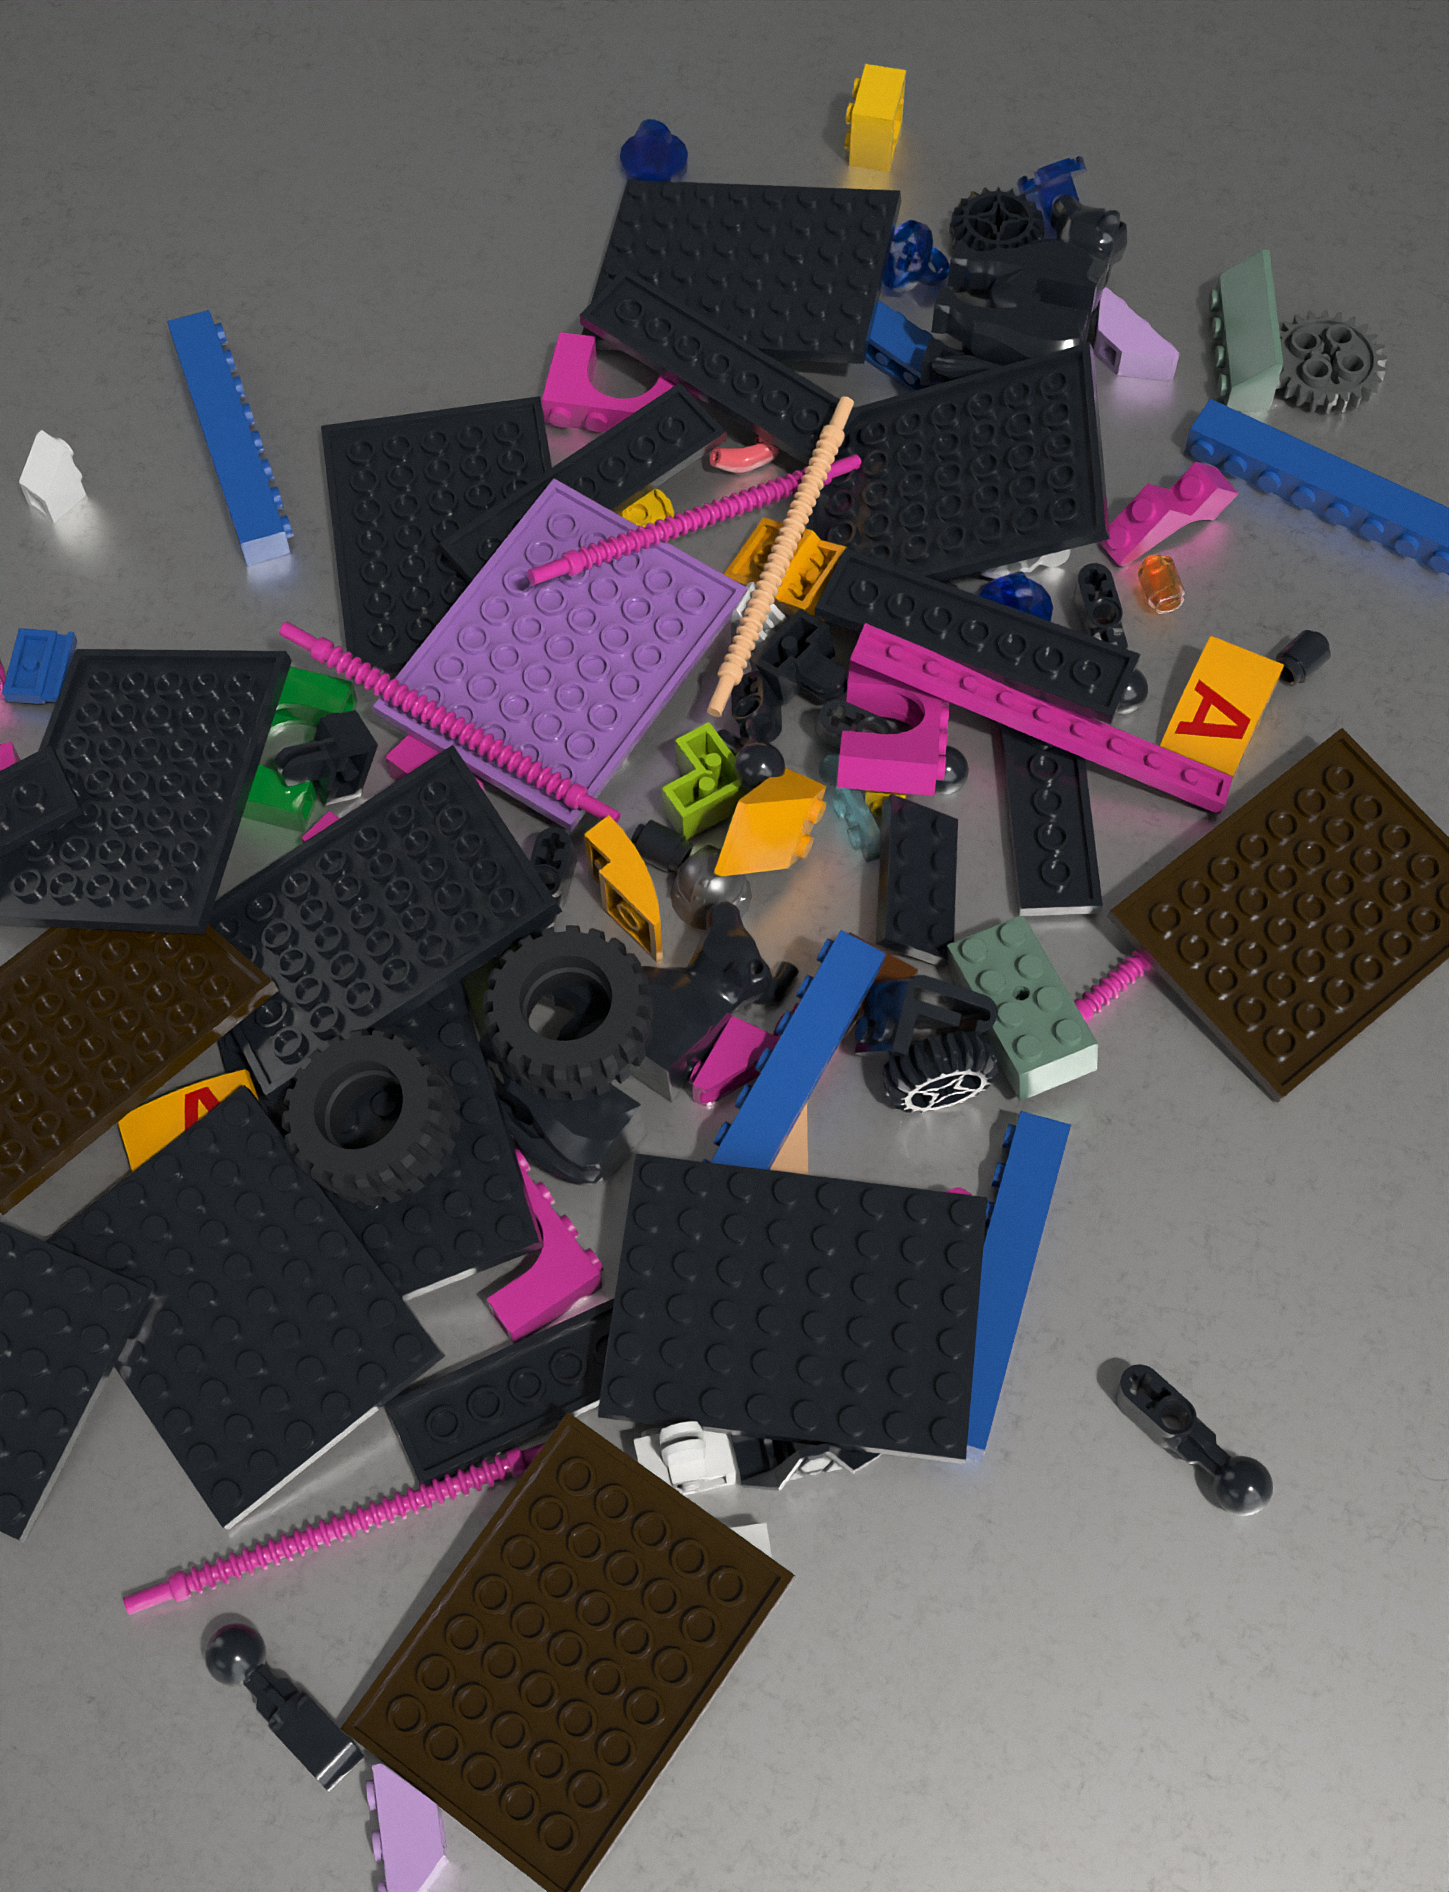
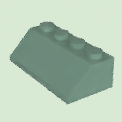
M1262 249L1221 273L1216 290H1210L1209 311L1215 312V318L1212 321V339L1218 340V346L1215 349V368H1221V374L1218 378V396L1224 397V404L1239 412L1270 411L1283 367L1270 249Z

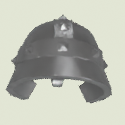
M709 844L688 857L676 869L678 875L674 879L670 892L672 907L679 918L691 927L706 930V915L712 905L728 901L737 906L742 918L748 911L752 899L750 882L745 877V874L722 877L714 874L722 849Z

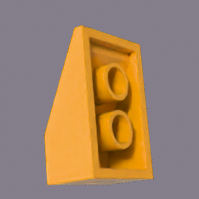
M785 767L784 775L769 777L738 800L714 874L722 877L788 869L799 858L805 859L814 841V837L809 836L813 824H817L826 809L827 803L822 799L827 786Z

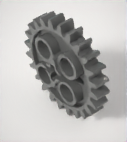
M1323 310L1321 317L1317 318L1312 311H1308L1306 320L1299 315H1295L1292 324L1284 321L1281 330H1279L1283 367L1276 389L1286 388L1285 399L1294 395L1298 397L1296 403L1298 407L1305 401L1309 402L1310 410L1313 412L1318 405H1323L1325 412L1329 414L1331 407L1336 405L1338 410L1343 413L1347 403L1357 409L1361 400L1369 402L1372 393L1378 392L1387 370L1385 365L1388 358L1382 355L1385 346L1376 344L1378 334L1366 335L1367 324L1360 327L1354 326L1356 317L1350 318L1347 322L1343 321L1342 312H1338L1335 318H1329L1327 310Z

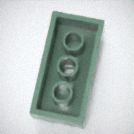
M1024 915L947 945L948 971L955 985L987 995L996 1004V1021L989 1030L982 1032V1034L985 1035L991 1048L994 1049L997 1061L1019 1101L1097 1070L1098 1042Z

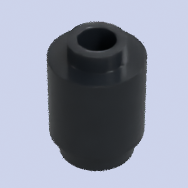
M1303 630L1276 656V662L1284 665L1279 680L1288 686H1295L1297 683H1304L1330 659V645L1326 637L1319 632Z
M652 819L646 825L640 823L631 838V842L644 861L666 872L671 870L677 872L676 869L690 857L693 849V844L686 841V836Z

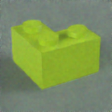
M710 722L675 740L676 765L684 776L662 787L663 813L675 830L686 836V840L733 815L738 800L749 793V791L739 785L734 776L733 763L735 756Z

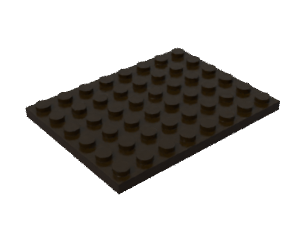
M1341 728L1111 909L1107 917L1278 1103L1449 959V837L1369 754Z
M207 925L205 934L50 927L0 966V1213L5 1215L279 990L274 981L210 925Z
M567 1412L340 1729L422 1794L435 1802L440 1808L547 1892H583L796 1576Z

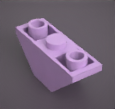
M1105 287L1096 314L1094 355L1117 376L1165 381L1174 378L1180 354L1174 345L1162 338L1148 321L1140 318L1127 306L1121 297H1117L1109 288Z
M382 1763L372 1765L374 1779L366 1781L367 1799L370 1811L378 1810L380 1830L372 1831V1842L376 1861L384 1860L386 1881L378 1882V1892H428L448 1863L442 1810L435 1802Z

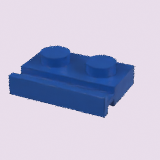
M18 629L2 691L6 702L45 704V701L55 702L56 704L75 653L77 638L74 632H68L67 635H63L52 630Z

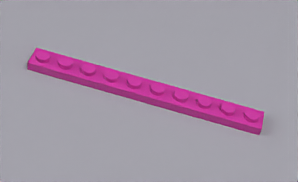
M867 623L864 624L850 658L851 661L1214 813L1220 814L1226 805L1232 776L1086 715L1009 688L929 649Z

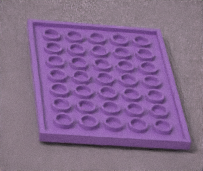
M553 479L395 678L399 680V686L406 684L409 688L408 691L417 690L418 697L426 695L427 702L431 700L436 701L437 708L445 706L446 713L450 711L455 712L456 719L461 716L464 717L465 724L473 722L475 730L481 727L484 729V735L492 733L494 741L502 739L504 742L503 746L511 744L513 752L521 750L523 757L527 755L532 756L533 763L541 761L543 769L547 766L551 767L552 774L560 772L562 780L567 777L570 778L572 785L574 783L581 784L588 789L589 795L597 798L730 620L734 608L747 592V587L671 544L661 541L657 546L650 544L648 549L641 548L638 553L631 551L629 556L622 554L618 560L612 558L610 563L602 561V564L598 567L592 565L590 570L583 568L580 574L574 576L563 574L532 585L527 575L529 569L558 560L564 552L570 550L578 552L581 546L588 549L590 543L597 545L599 540L607 542L609 536L617 538L619 533L626 535L629 529H633L636 532L638 527L574 489ZM383 694L373 705L374 714L439 753L454 745L472 773L572 832L585 815V810L581 808L574 810L565 805L564 798L556 800L554 792L550 795L546 794L545 787L537 789L535 781L530 784L527 783L526 776L518 778L516 770L508 772L507 765L499 767L497 759L489 761L487 758L488 754L480 756L478 748L470 750L468 743L461 745L458 740L459 737L451 739L449 732L445 734L440 733L439 726L432 728L430 721L426 723L421 722L420 715L413 717L411 710L407 712L402 711V705L393 706L392 699L389 701L383 700Z

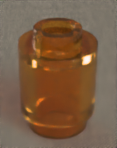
M1160 554L1147 557L1138 568L1137 576L1148 605L1159 614L1177 610L1184 603L1183 595L1185 589L1173 559Z

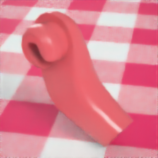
M759 436L755 439V445L750 447L713 449L710 454V464L713 467L731 473H747L774 460L779 453V447Z

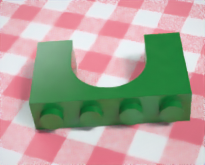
M290 666L269 734L278 728L294 724L317 728L321 717L332 713L355 710L358 701L353 682ZM259 763L242 817L304 833L317 802L313 783L309 781L287 786L279 771L269 769Z

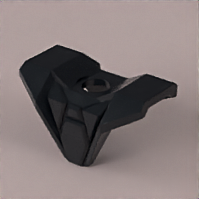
M730 1434L740 1472L741 1484L744 1488L780 1491L787 1481L804 1478L805 1473L808 1475L819 1474L822 1470L826 1473L846 1468L849 1472L855 1474L882 1455L880 1453L841 1449L828 1443L796 1451L793 1442Z

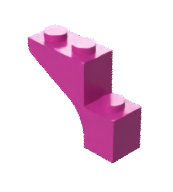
M1195 462L1171 489L1147 483L1109 525L1110 539L1100 541V543L1118 565L1126 566L1183 526L1198 520L1214 521L1239 493L1218 468Z
M798 1003L794 1005L791 1011L792 1013H794L799 1005ZM784 1014L778 1020L773 1034L732 1016L711 1048L712 1051L705 1062L699 1061L692 1071L689 1083L692 1084L693 1101L702 1106H710L758 1077L760 1072L755 1070V1067L766 1047L774 1050L781 1036L776 1033V1030Z

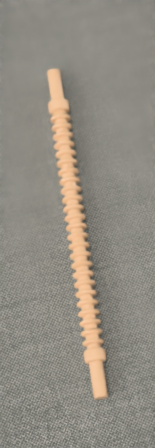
M843 396L840 398L829 425L824 426L821 431L820 440L817 441L816 449L812 452L813 457L810 458L809 466L805 469V475L801 478L802 483L798 485V492L794 494V501L791 502L790 510L786 513L787 518L783 520V527L779 529L780 536L775 538L776 545L772 546V553L767 557L768 563H765L763 566L764 572H761L759 575L760 581H757L755 585L756 590L752 592V599L748 601L749 608L744 610L745 617L741 618V626L736 629L737 635L732 638L733 644L728 647L729 654L725 655V662L721 664L717 673L719 682L706 710L711 716L721 717L733 687L741 682L744 674L743 669L747 667L746 660L751 658L750 651L754 650V642L759 639L758 633L763 630L762 624L767 620L766 614L770 613V605L775 602L774 596L778 594V587L782 585L781 578H784L786 575L785 569L789 568V560L793 559V552L798 548L797 543L800 542L801 534L805 531L804 525L809 522L808 516L812 514V507L816 505V499L820 496L819 490L823 488V481L827 479V473L831 470L830 464L835 461L834 456L837 455L838 447L841 446L844 440L843 429L854 405V401L849 397Z

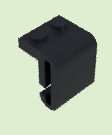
M926 975L879 980L871 986L863 1018L857 1024L855 1030L857 1044L854 1053L868 1058L908 1055L914 1029L937 1028L935 1035H941L944 1031L954 1033L957 1030H963L965 1033L968 1031L985 1032L996 1021L997 1007L995 1002L987 995Z

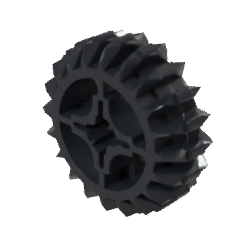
M999 186L995 191H989L984 187L981 194L971 191L968 199L961 198L958 207L954 208L949 226L953 250L957 241L965 242L974 251H990L996 248H1019L1031 241L1042 240L1045 233L1042 211L1037 210L1036 201H1027L1025 193L1018 196L1015 195L1013 188L1008 192H1003Z
M957 1030L954 1033L944 1031L941 1035H929L927 1039L915 1040L914 1044L909 1047L908 1055L891 1056L889 1061L883 1066V1085L886 1095H889L891 1104H894L896 1109L904 1110V1112L908 1113L917 1110L921 1113L928 1110H939L958 1103H964L965 1100L971 1097H977L980 1091L987 1090L990 1084L997 1079V1058L994 1049L991 1048L985 1035L977 1034L974 1031L966 1033L963 1030Z

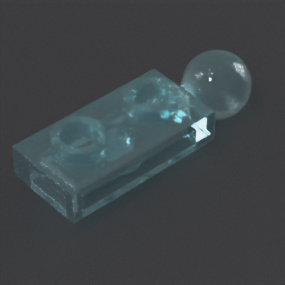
M831 754L826 756L819 765V775L823 782L835 788V795L831 796L832 806L839 819L844 817L849 827L847 828V834L851 846L855 851H861L866 863L879 859L881 832L859 789L837 787L839 755Z

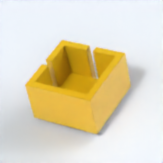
M865 64L862 78H855L852 99L855 100V103L849 102L846 113V124L851 125V129H847L844 150L850 151L849 166L890 172L895 146L897 145L902 125L906 70Z

